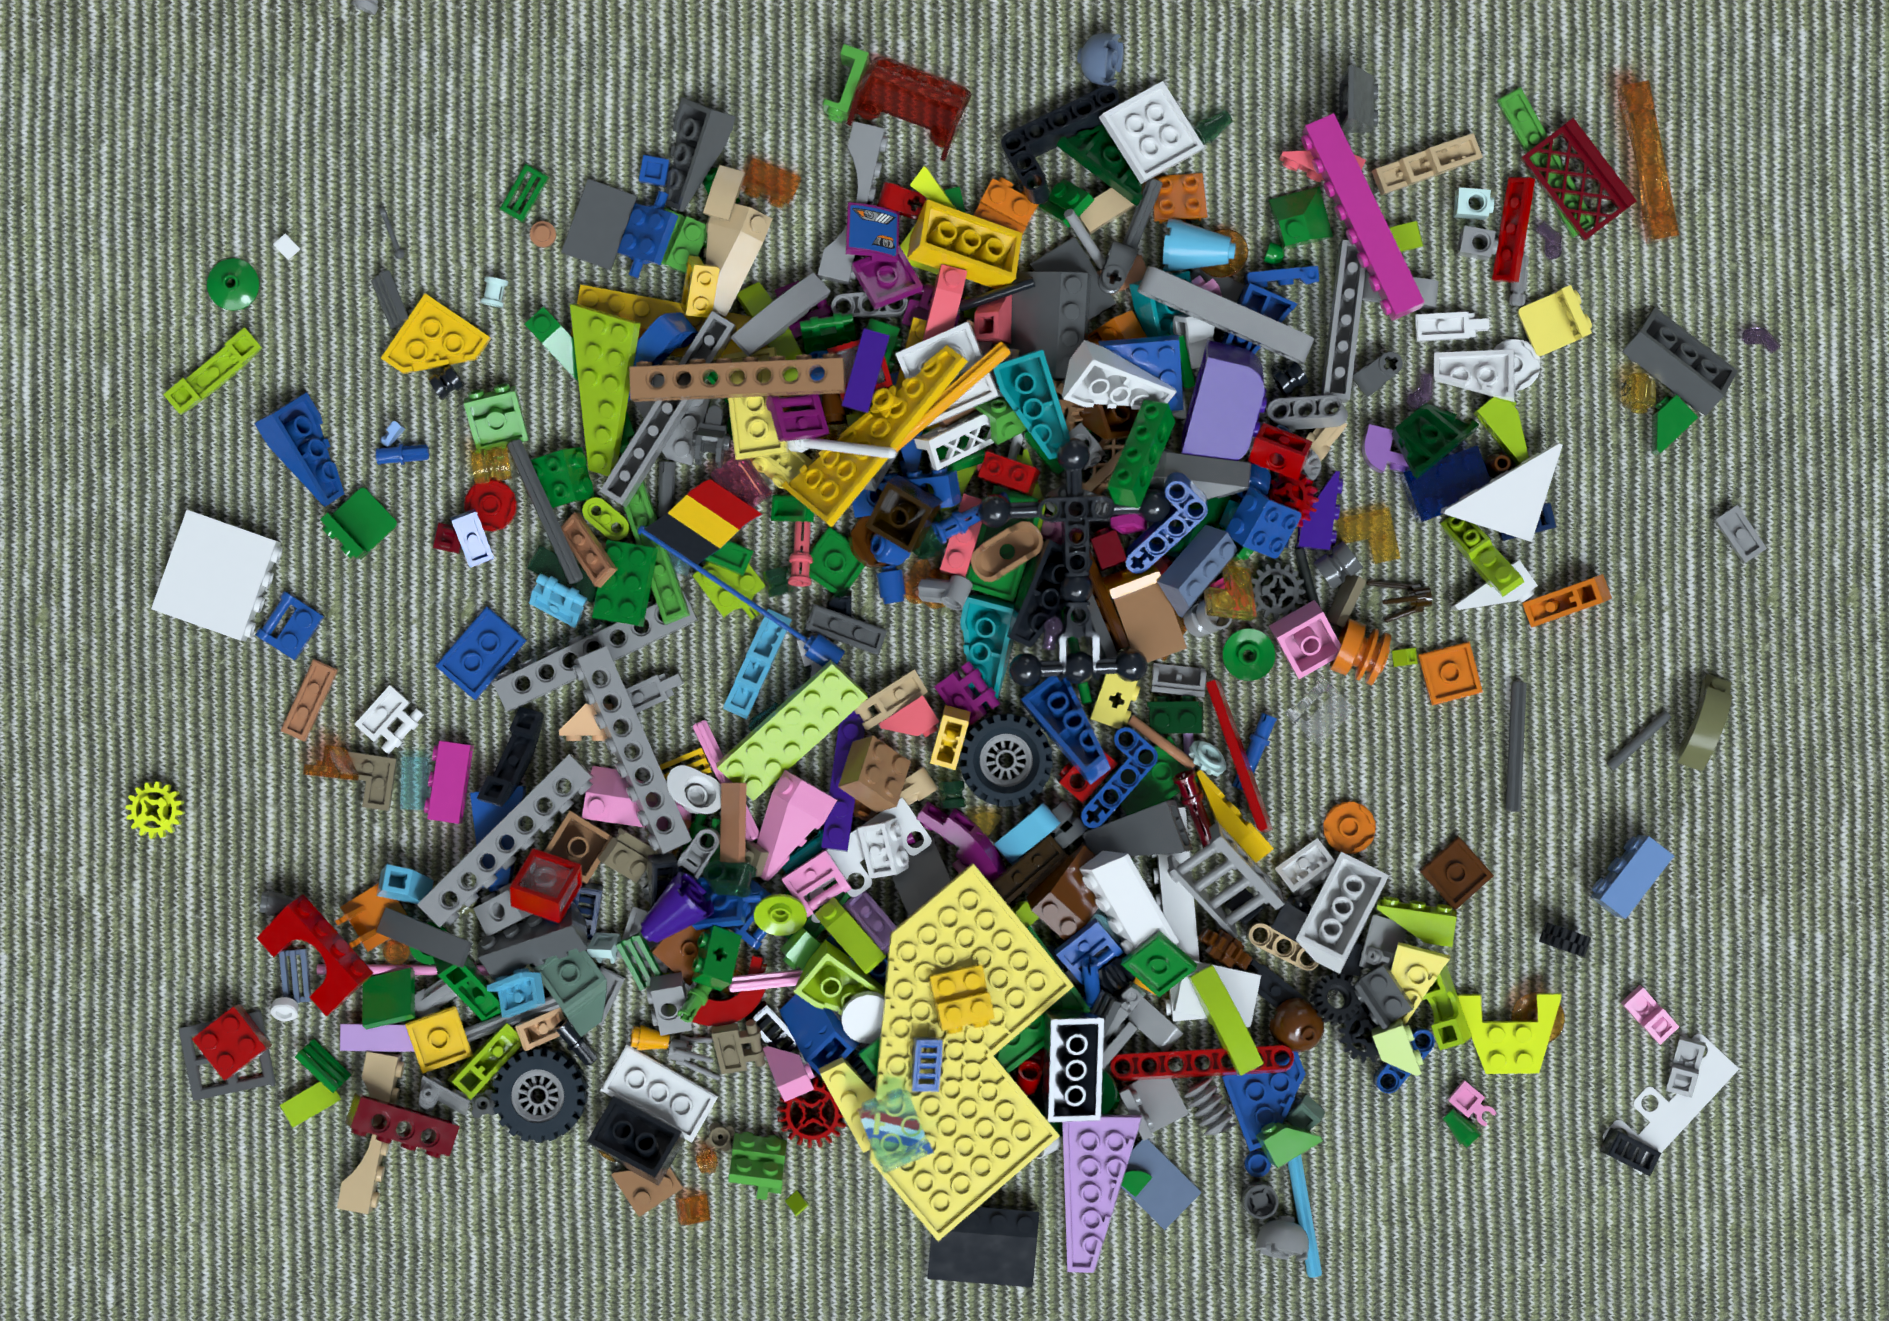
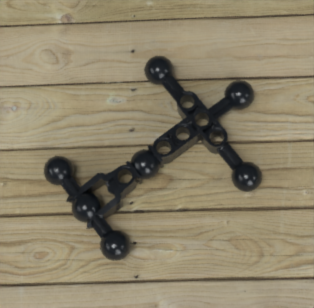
M1069 438L1059 445L1056 454L1059 465L1066 470V496L1041 497L1037 502L1009 503L1002 495L992 494L985 497L978 508L980 520L991 528L1002 527L1009 519L1040 518L1046 522H1061L1062 562L1066 571H1063L1065 576L1060 583V593L1065 600L1064 605L1066 607L1063 614V630L1058 631L1056 634L1057 660L1040 661L1038 657L1031 653L1018 654L1010 663L1009 674L1011 679L1020 686H1030L1035 684L1040 677L1057 676L1059 682L1066 678V680L1073 684H1082L1090 680L1092 676L1098 681L1101 674H1117L1124 681L1134 682L1145 675L1148 667L1146 657L1137 649H1126L1119 653L1117 658L1100 659V637L1092 628L1091 614L1087 608L1090 605L1088 600L1093 593V583L1089 578L1090 573L1087 571L1090 563L1089 521L1107 520L1112 515L1140 514L1148 522H1158L1163 520L1170 512V501L1167 499L1165 492L1154 488L1146 491L1140 508L1117 505L1113 499L1104 495H1082V469L1089 462L1090 451L1084 441L1078 438ZM1104 500L1107 503V510L1099 515L1095 512V505L1098 501ZM1078 501L1081 505L1080 512L1074 516L1070 515L1068 511L1070 503ZM1047 502H1052L1055 508L1050 516H1044L1041 511L1042 506ZM1073 528H1079L1082 533L1080 540L1077 542H1071L1069 539V532ZM1078 554L1082 557V564L1078 568H1071L1070 559ZM1075 608H1082L1084 613L1079 621H1072L1071 612ZM1072 636L1077 639L1082 636H1089L1090 655L1084 651H1074L1066 656V639Z

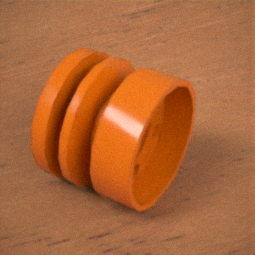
M1348 618L1338 638L1341 644L1336 659L1330 662L1329 669L1346 676L1352 666H1355V679L1360 681L1365 671H1367L1365 683L1372 686L1384 669L1388 659L1392 635L1384 632L1379 642H1377L1379 630L1374 628L1369 637L1366 638L1364 637L1366 625Z

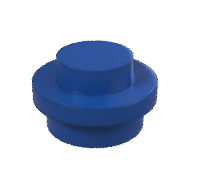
M1252 1151L1245 1158V1169L1253 1177L1265 1176L1271 1168V1163L1263 1151Z

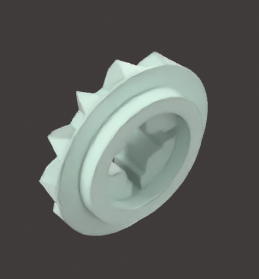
M1198 740L1194 741L1189 747V756L1194 759L1193 763L1198 765L1200 770H1204L1208 775L1213 774L1218 777L1226 770V762L1223 755L1212 744Z

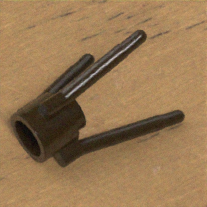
M1371 580L1366 582L1369 586L1411 590L1407 592V596L1384 599L1382 601L1384 605L1408 602L1410 607L1413 606V608L1385 618L1384 622L1386 623L1413 613L1424 612V607L1432 606V594L1429 586L1421 587L1420 583L1406 584Z

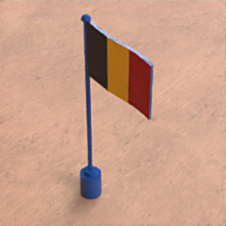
M709 479L692 489L666 515L649 526H640L637 532L639 535L642 533L806 643L804 649L807 650L805 656L821 667L830 660L837 665L846 652L821 634L817 637L812 635L809 639L698 565L720 550L743 526L763 515L713 480Z

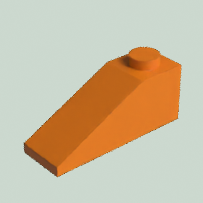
M1601 574L1522 604L1532 628L1612 599L1604 575Z

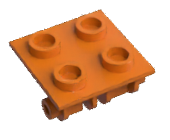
M1203 173L1153 177L1163 183L1154 205V222L1159 221V224H1162V222H1168V219H1182L1183 222H1186V219L1201 221V218L1208 217Z

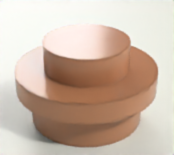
M546 221L535 223L530 230L531 241L541 248L551 246L556 240L554 226Z

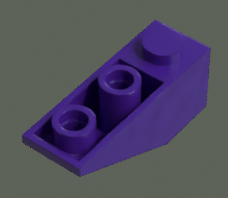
M1335 471L1317 495L1316 498L1319 501L1313 503V507L1317 511H1310L1311 520L1303 519V527H1298L1297 548L1329 551L1331 546H1335L1337 530H1333L1334 520H1338L1340 513V504H1336L1337 494H1341L1343 489V478H1339L1340 471Z

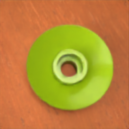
M775 894L767 896L757 903L754 909V920L757 926L764 932L776 936H786L796 933L805 925L807 911L802 902L795 897Z

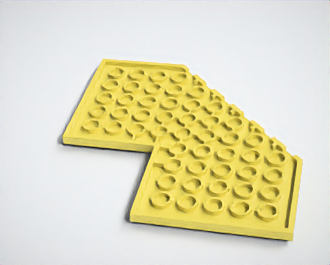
M974 864L969 865L890 933L874 1111L904 1118L901 1122V1130L906 1136H916L920 1133L921 1129L925 1136L919 1140L918 1148L903 1145L900 1137L895 1133H887L882 1139L872 1137L869 1160L937 1241L942 1239L1060 1137L993 1055L1073 988L1074 985ZM982 964L995 1019L989 1020V1025L981 1028H974L973 1024L963 1026V1031L955 1034H948L947 1030L942 1031L938 1024L929 975ZM914 1037H940L943 1040L939 1092L912 1091ZM921 1048V1052H934V1048ZM921 1058L920 1063H934V1058ZM920 1068L919 1073H933V1068ZM919 1079L918 1084H933V1079ZM875 1113L873 1134L877 1135L879 1126H885V1122H879L880 1113ZM907 1119H916L919 1122V1129L916 1133L909 1134L904 1130L903 1125ZM887 1136H895L898 1139L899 1143L887 1141L884 1139ZM926 1139L929 1146L926 1150L920 1148L921 1142Z

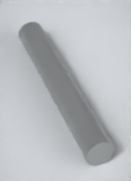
M1066 210L1064 213L1065 218L1099 270H1103L1105 258L1074 210Z

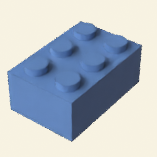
M1638 835L1636 838L1632 836L1624 846L1625 853L1620 859L1616 857L1609 865L1608 870L1610 872L1605 879L1600 878L1592 887L1594 893L1591 895V898L1615 917L1626 919L1674 857L1673 854L1649 836Z

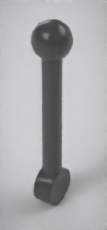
M381 207L379 211L395 248L394 255L397 259H402L405 253L399 247L385 207Z

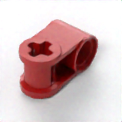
M884 182L877 206L898 212L901 216L918 220L922 208H917L916 211H913L910 204H915L916 201H919L923 208L926 198L919 192Z
M1044 1048L1037 1051L1017 1067L1015 1083L1025 1095L1033 1094L1038 1087L1043 1071Z

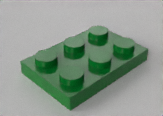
M607 540L605 552L618 570L601 588H597L592 618L643 627L658 549Z

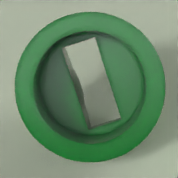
M1270 242L1263 262L1269 264L1280 263L1285 255L1283 248L1276 243Z

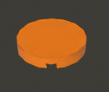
M1342 802L1333 806L1325 816L1323 834L1327 843L1336 851L1345 854H1356L1365 850L1372 843L1375 836L1376 822L1372 813L1364 805L1356 802Z

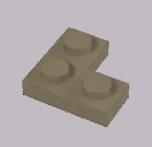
M344 751L340 777L366 781L362 807L390 811L398 759Z

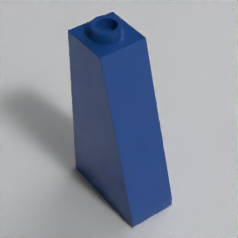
M526 786L517 787L502 807L479 801L477 799L479 792L470 793L476 845L526 797ZM504 835L501 840L503 848L507 850L513 848L515 843L513 837ZM487 853L483 856L482 862L486 868L491 869L494 867L496 860L492 854ZM515 862L507 870L502 867L495 874L498 879L489 887L490 892L499 891L498 889L504 887L505 884L512 883Z

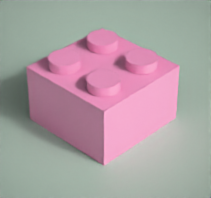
M1315 600L1269 625L1290 667L1299 679L1336 659L1341 647L1324 612Z

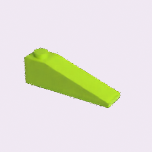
M826 940L809 958L793 989L794 993L814 1007L834 1010L839 1015H842L844 1005L857 993L865 991L877 992L883 995V997L885 994V988L869 974L866 975L857 963Z

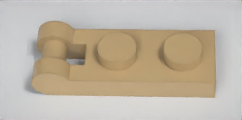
M914 669L867 698L854 712L856 715L859 714L864 721L862 725L865 730H868L928 691ZM872 705L878 711V714L872 716L868 709Z

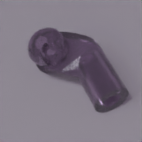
M1748 328L1742 334V340L1746 345L1762 344L1771 354L1781 346L1766 328Z

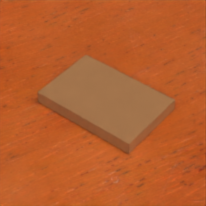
M1158 583L1113 599L1130 648L1142 652L1147 659V663L1187 649L1173 607Z

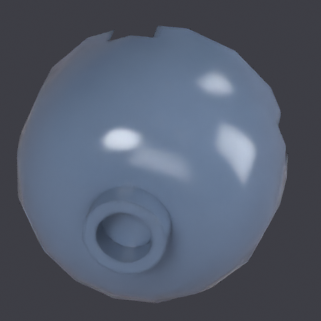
M1097 33L1085 42L1083 48L1079 49L1077 61L1081 64V70L1085 77L1092 83L1105 86L1116 84L1118 79L1113 78L1115 71L1121 72L1124 56L1123 43L1118 42V38H1121L1119 34Z

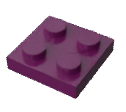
M898 245V262L871 261V256L852 263L851 269L874 309L922 292L923 285L900 245Z

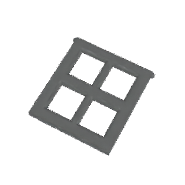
M256 1009L253 1013H248L266 1036L260 1009ZM214 1021L179 1028L193 1101L266 1085L275 1086L276 1081L269 1049H267L259 1056L263 1076L238 1081V1076L235 1074L227 1079L225 1084L203 1088L198 1066L210 1062L206 1057L196 1058L192 1036L200 1033Z

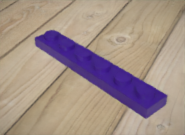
M854 711L839 724L829 790V795L837 801L825 821L822 849L848 852L855 798L840 789L838 785L852 742L863 739L865 734V728L862 725L864 721Z

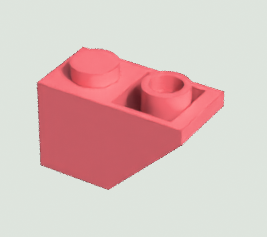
M1012 295L978 306L974 317V334L977 341L992 342L993 345L999 342L1011 344Z

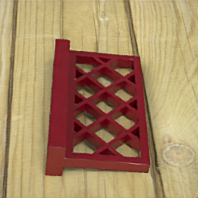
M1574 118L1520 158L1583 241L1587 240L1637 202ZM1560 134L1567 142L1566 152L1552 150L1553 140ZM1548 144V150L1542 149ZM1535 153L1547 154L1546 167H1536L1529 158ZM1551 155L1565 157L1564 171L1550 169ZM1570 158L1580 159L1583 163L1582 173L1568 171ZM1549 173L1563 175L1561 189L1552 188L1549 185ZM1567 176L1581 178L1580 192L1565 190ZM1586 178L1596 180L1599 184L1598 194L1584 192ZM1565 194L1579 196L1577 210L1568 209L1565 206ZM1583 197L1597 198L1596 212L1582 211ZM1601 199L1611 200L1617 210L1611 215L1600 213ZM1581 215L1595 217L1594 227L1587 233L1580 225ZM1599 217H1600V218H1606V219H1604L1602 222L1599 223Z

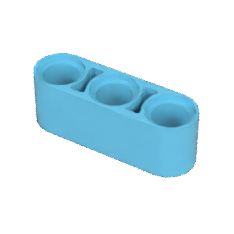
M1042 803L997 840L994 845L1007 861L1012 864L1052 832L1061 822L1045 803Z

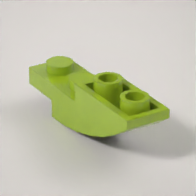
M1452 516L1440 523L1441 527L1472 567L1502 597L1524 583L1520 573L1493 546L1490 538L1477 524Z

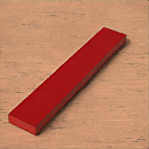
M1215 679L1206 682L1257 830L1264 833L1271 831L1273 828L1221 682Z

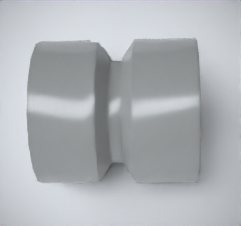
M1221 596L1205 599L1193 604L1184 615L1185 627L1195 637H1204L1222 630L1232 622V608L1228 601Z

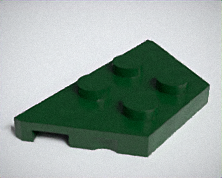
M1104 125L1096 126L1093 130L1080 131L1077 136L1068 139L1066 136L1060 138L1056 145L1058 148L1136 207L1139 205L1143 196L1141 194L1143 183L1139 182Z
M1425 403L1397 425L1392 432V436L1413 476L1418 479L1474 433L1479 423L1473 420L1470 424L1456 419L1457 414L1442 411L1436 406Z

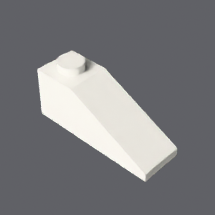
M1517 560L1511 565L1523 577L1524 583L1502 597L1494 587H1490L1485 582L1451 607L1454 611L1509 603L1518 599L1522 603L1534 595L1532 589L1538 585L1521 561Z

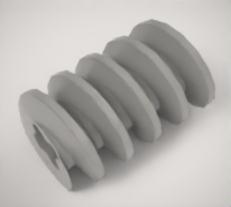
M1212 1076L1190 1086L1189 1091L1184 1095L1185 1098H1194L1189 1105L1190 1108L1199 1107L1194 1116L1204 1117L1199 1126L1209 1127L1204 1136L1217 1135L1236 1125V1123H1227L1232 1118L1231 1113L1222 1114L1227 1109V1105L1218 1104L1222 1099L1221 1094L1213 1095L1218 1087L1217 1085H1208L1213 1079Z

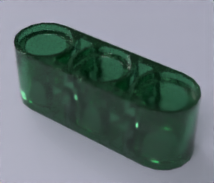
M540 545L537 546L526 568L538 575L541 573L549 578L550 576L558 579V583L570 589L573 587L579 590V594L585 596L587 601L594 603L598 587L594 586L585 570L579 567L583 579L577 583L570 584L556 554Z

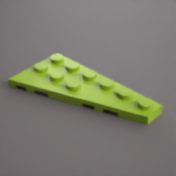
M570 304L588 470L609 477L619 459L630 391L629 367H634L640 323L580 304Z

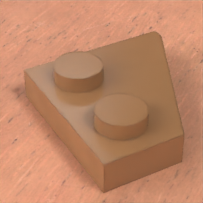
M671 1166L659 1186L631 1170L615 1171L611 1174L638 1217L684 1188Z

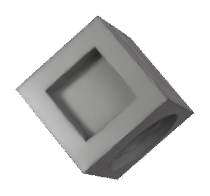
M1464 226L1460 230L1456 255L1487 261L1497 251L1498 239H1494L1496 231ZM1478 237L1484 241L1485 247L1483 250L1474 248L1472 244L1473 238Z
M1078 424L1069 432L1070 438H1078L1084 441L1086 445H1089L1090 459L1083 469L1086 470L1098 464L1105 455V452L1083 424Z

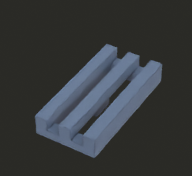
M307 949L282 951L279 953L283 997L291 998L297 1003L311 1002L312 1000L309 998L311 987ZM296 955L301 956L304 997H300ZM287 956H290L293 998L290 996Z

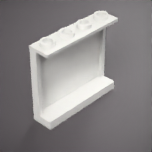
M186 510L151 609L237 640L246 641L247 637L251 638L254 633L256 623L253 621L256 612L260 613L263 608L265 598H262L265 587L269 588L274 575L271 573L274 563L279 562L282 555L281 542Z

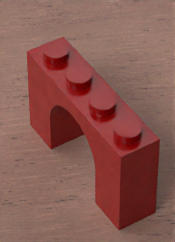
M304 894L288 904L257 936L258 941L273 957L289 947L295 940L305 941L318 950L326 965V978L309 998L326 1017L340 1007L374 973Z

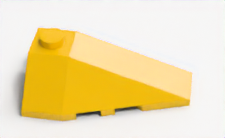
M1198 769L1195 772L1216 822L1257 863L1274 848L1251 823L1244 820L1240 811L1230 801L1226 800L1225 795L1206 774Z

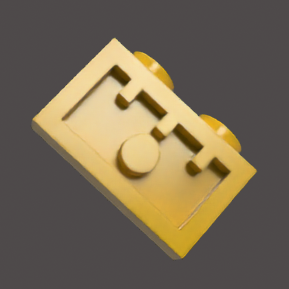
M698 256L688 257L681 308L685 315L708 318L713 311L720 269L718 266L703 264Z

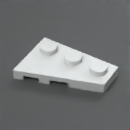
M1514 349L1434 353V379L1444 384L1515 402Z

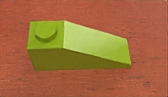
M1492 397L1473 414L1514 464L1518 466L1521 462L1528 459L1529 456L1519 412L1515 408L1517 403L1516 401L1512 402Z
M834 896L814 914L866 975L886 957Z
M505 1023L447 1081L456 1090L464 1093L467 1099L471 1100L522 1046L518 1033L508 1023Z

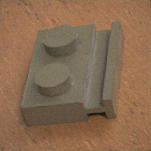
M619 828L618 831L620 833L618 836L611 839L598 859L603 864L637 883L648 868V855L658 854L657 850L653 851L649 844Z

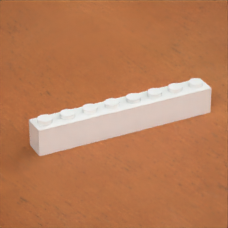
M1178 807L1188 834L1186 808ZM1190 851L1152 855V858L1157 857V868H1153L1154 884H1159L1160 894H1155L1156 903L1179 941L1176 945L1192 960L1200 962L1194 897L1180 882L1175 883L1167 871L1169 869L1167 857L1172 855L1181 864L1190 858ZM1178 984L1169 990V999L1165 1000L1166 1016L1171 1015L1172 1021L1205 1019L1204 1017L1173 1011Z

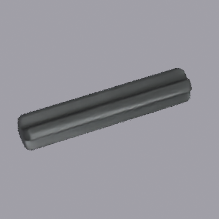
M1155 178L1147 181L1142 193V200L1136 208L1122 244L1137 250L1163 183Z

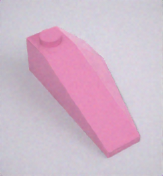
M592 766L591 774L594 777L590 782L593 785L586 791L582 818L643 827L637 817L639 808L636 802H631L627 794L626 788L629 786L625 777L621 778L617 769ZM652 792L646 796V803L649 807H654L657 804V796ZM675 801L689 833L692 813L685 810L681 804ZM662 816L656 822L659 830H666L668 827L667 819Z
M786 770L771 794L757 841L759 846L769 852L762 876H759L766 881H769L788 862L789 854L798 845L802 847L807 842L806 837L814 828L819 829L825 823L837 801L827 793Z

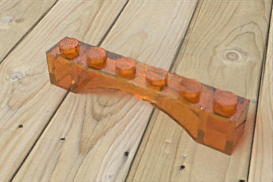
M1647 80L1626 84L1617 91L1622 118L1631 140L1637 166L1641 193L1642 222L1646 243L1653 244L1673 240L1679 236L1650 82Z

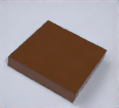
M1459 836L1419 870L1453 910L1459 908L1494 876Z

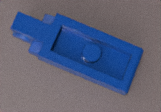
M1318 266L1249 272L1244 275L1245 284L1252 283L1260 288L1268 287L1267 282L1278 281V286L1294 284L1293 279H1298L1305 285L1319 282Z

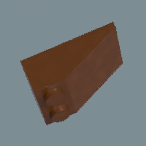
M1082 844L1026 897L1031 911L1065 941L1086 926L1099 908L1095 902L1096 897L1094 893L1084 884L1082 879L1084 876L1079 869L1096 856L1085 844Z

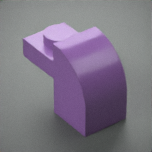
M1369 424L1366 426L1361 447L1362 455L1367 465L1378 473L1385 471L1386 464L1390 465L1389 469L1405 473V469L1410 470L1402 454L1390 451L1393 430Z

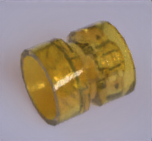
M507 445L492 447L490 452H487L485 448L470 450L475 484L490 482L491 478H495L497 481L512 479Z

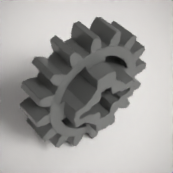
M1275 563L1274 569H1271L1267 564L1264 566V573L1260 570L1256 571V575L1259 578L1250 579V582L1254 584V588L1248 589L1247 592L1254 594V597L1249 602H1256L1258 604L1255 608L1256 612L1263 609L1264 618H1267L1271 613L1273 614V619L1278 620L1280 613L1285 617L1289 615L1288 610L1291 612L1297 610L1294 606L1295 604H1303L1304 601L1299 598V595L1305 594L1306 590L1299 589V585L1304 583V580H1296L1295 577L1298 575V571L1290 573V565L1280 569V564ZM1272 574L1271 582L1267 586H1260L1263 579ZM1282 575L1291 581L1293 587L1285 584ZM1276 583L1278 589L1283 590V594L1278 595V599L1275 598V594L1270 593V589L1274 588ZM1260 596H1265L1270 601V607L1263 603ZM1286 597H1293L1286 607L1281 608L1282 601Z

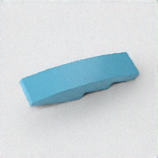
M770 609L767 610L790 626L792 619ZM764 616L723 706V709L745 719L748 718L787 633L785 629Z

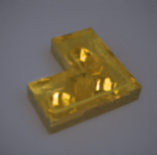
M1389 507L1338 518L1337 523L1341 541L1348 544L1368 539L1374 565L1401 558Z
M1228 565L1223 569L1225 589L1209 587L1204 590L1207 615L1252 621L1257 615L1250 568Z

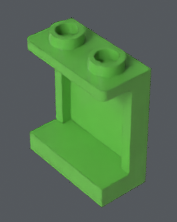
M846 44L843 45L840 53L842 65L852 69L839 103L824 99L822 104L824 113L828 115L827 118L837 123H842L843 120L849 122L870 65L868 52Z

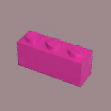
M439 741V745L434 746L432 761H436L435 771L430 772L428 787H432L431 798H426L424 813H428V820L456 824L463 823L474 745Z

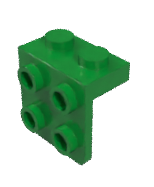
M582 447L562 449L530 460L552 509L595 497Z
M360 488L333 514L327 512L320 519L324 524L322 527L323 531L331 539L336 537L343 544L340 546V549L350 559L354 556L362 560L397 527L395 518L366 488Z

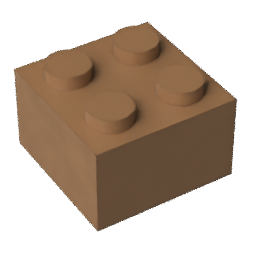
M874 736L852 742L838 787L876 813L897 807L911 761Z
M568 811L543 852L581 864L582 882L587 884L601 862L598 859L613 837L575 813Z

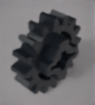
M1362 1006L1357 1007L1359 1008L1358 1013L1345 1021L1344 1027L1337 1029V1031L1343 1033V1037H1340L1338 1042L1346 1043L1342 1050L1344 1052L1351 1050L1350 1058L1353 1060L1359 1055L1361 1063H1365L1367 1057L1374 1063L1376 1062L1375 1056L1379 1055V1052L1375 1046L1372 1034L1369 1035V1040L1358 1036L1364 1033V1028L1372 1031L1373 1028L1380 1025H1371L1368 1017H1371L1370 1009L1367 1007V1010L1364 1011ZM1357 1020L1358 1025L1355 1030L1349 1032L1352 1024ZM1360 1042L1363 1044L1365 1051L1356 1049L1352 1043Z

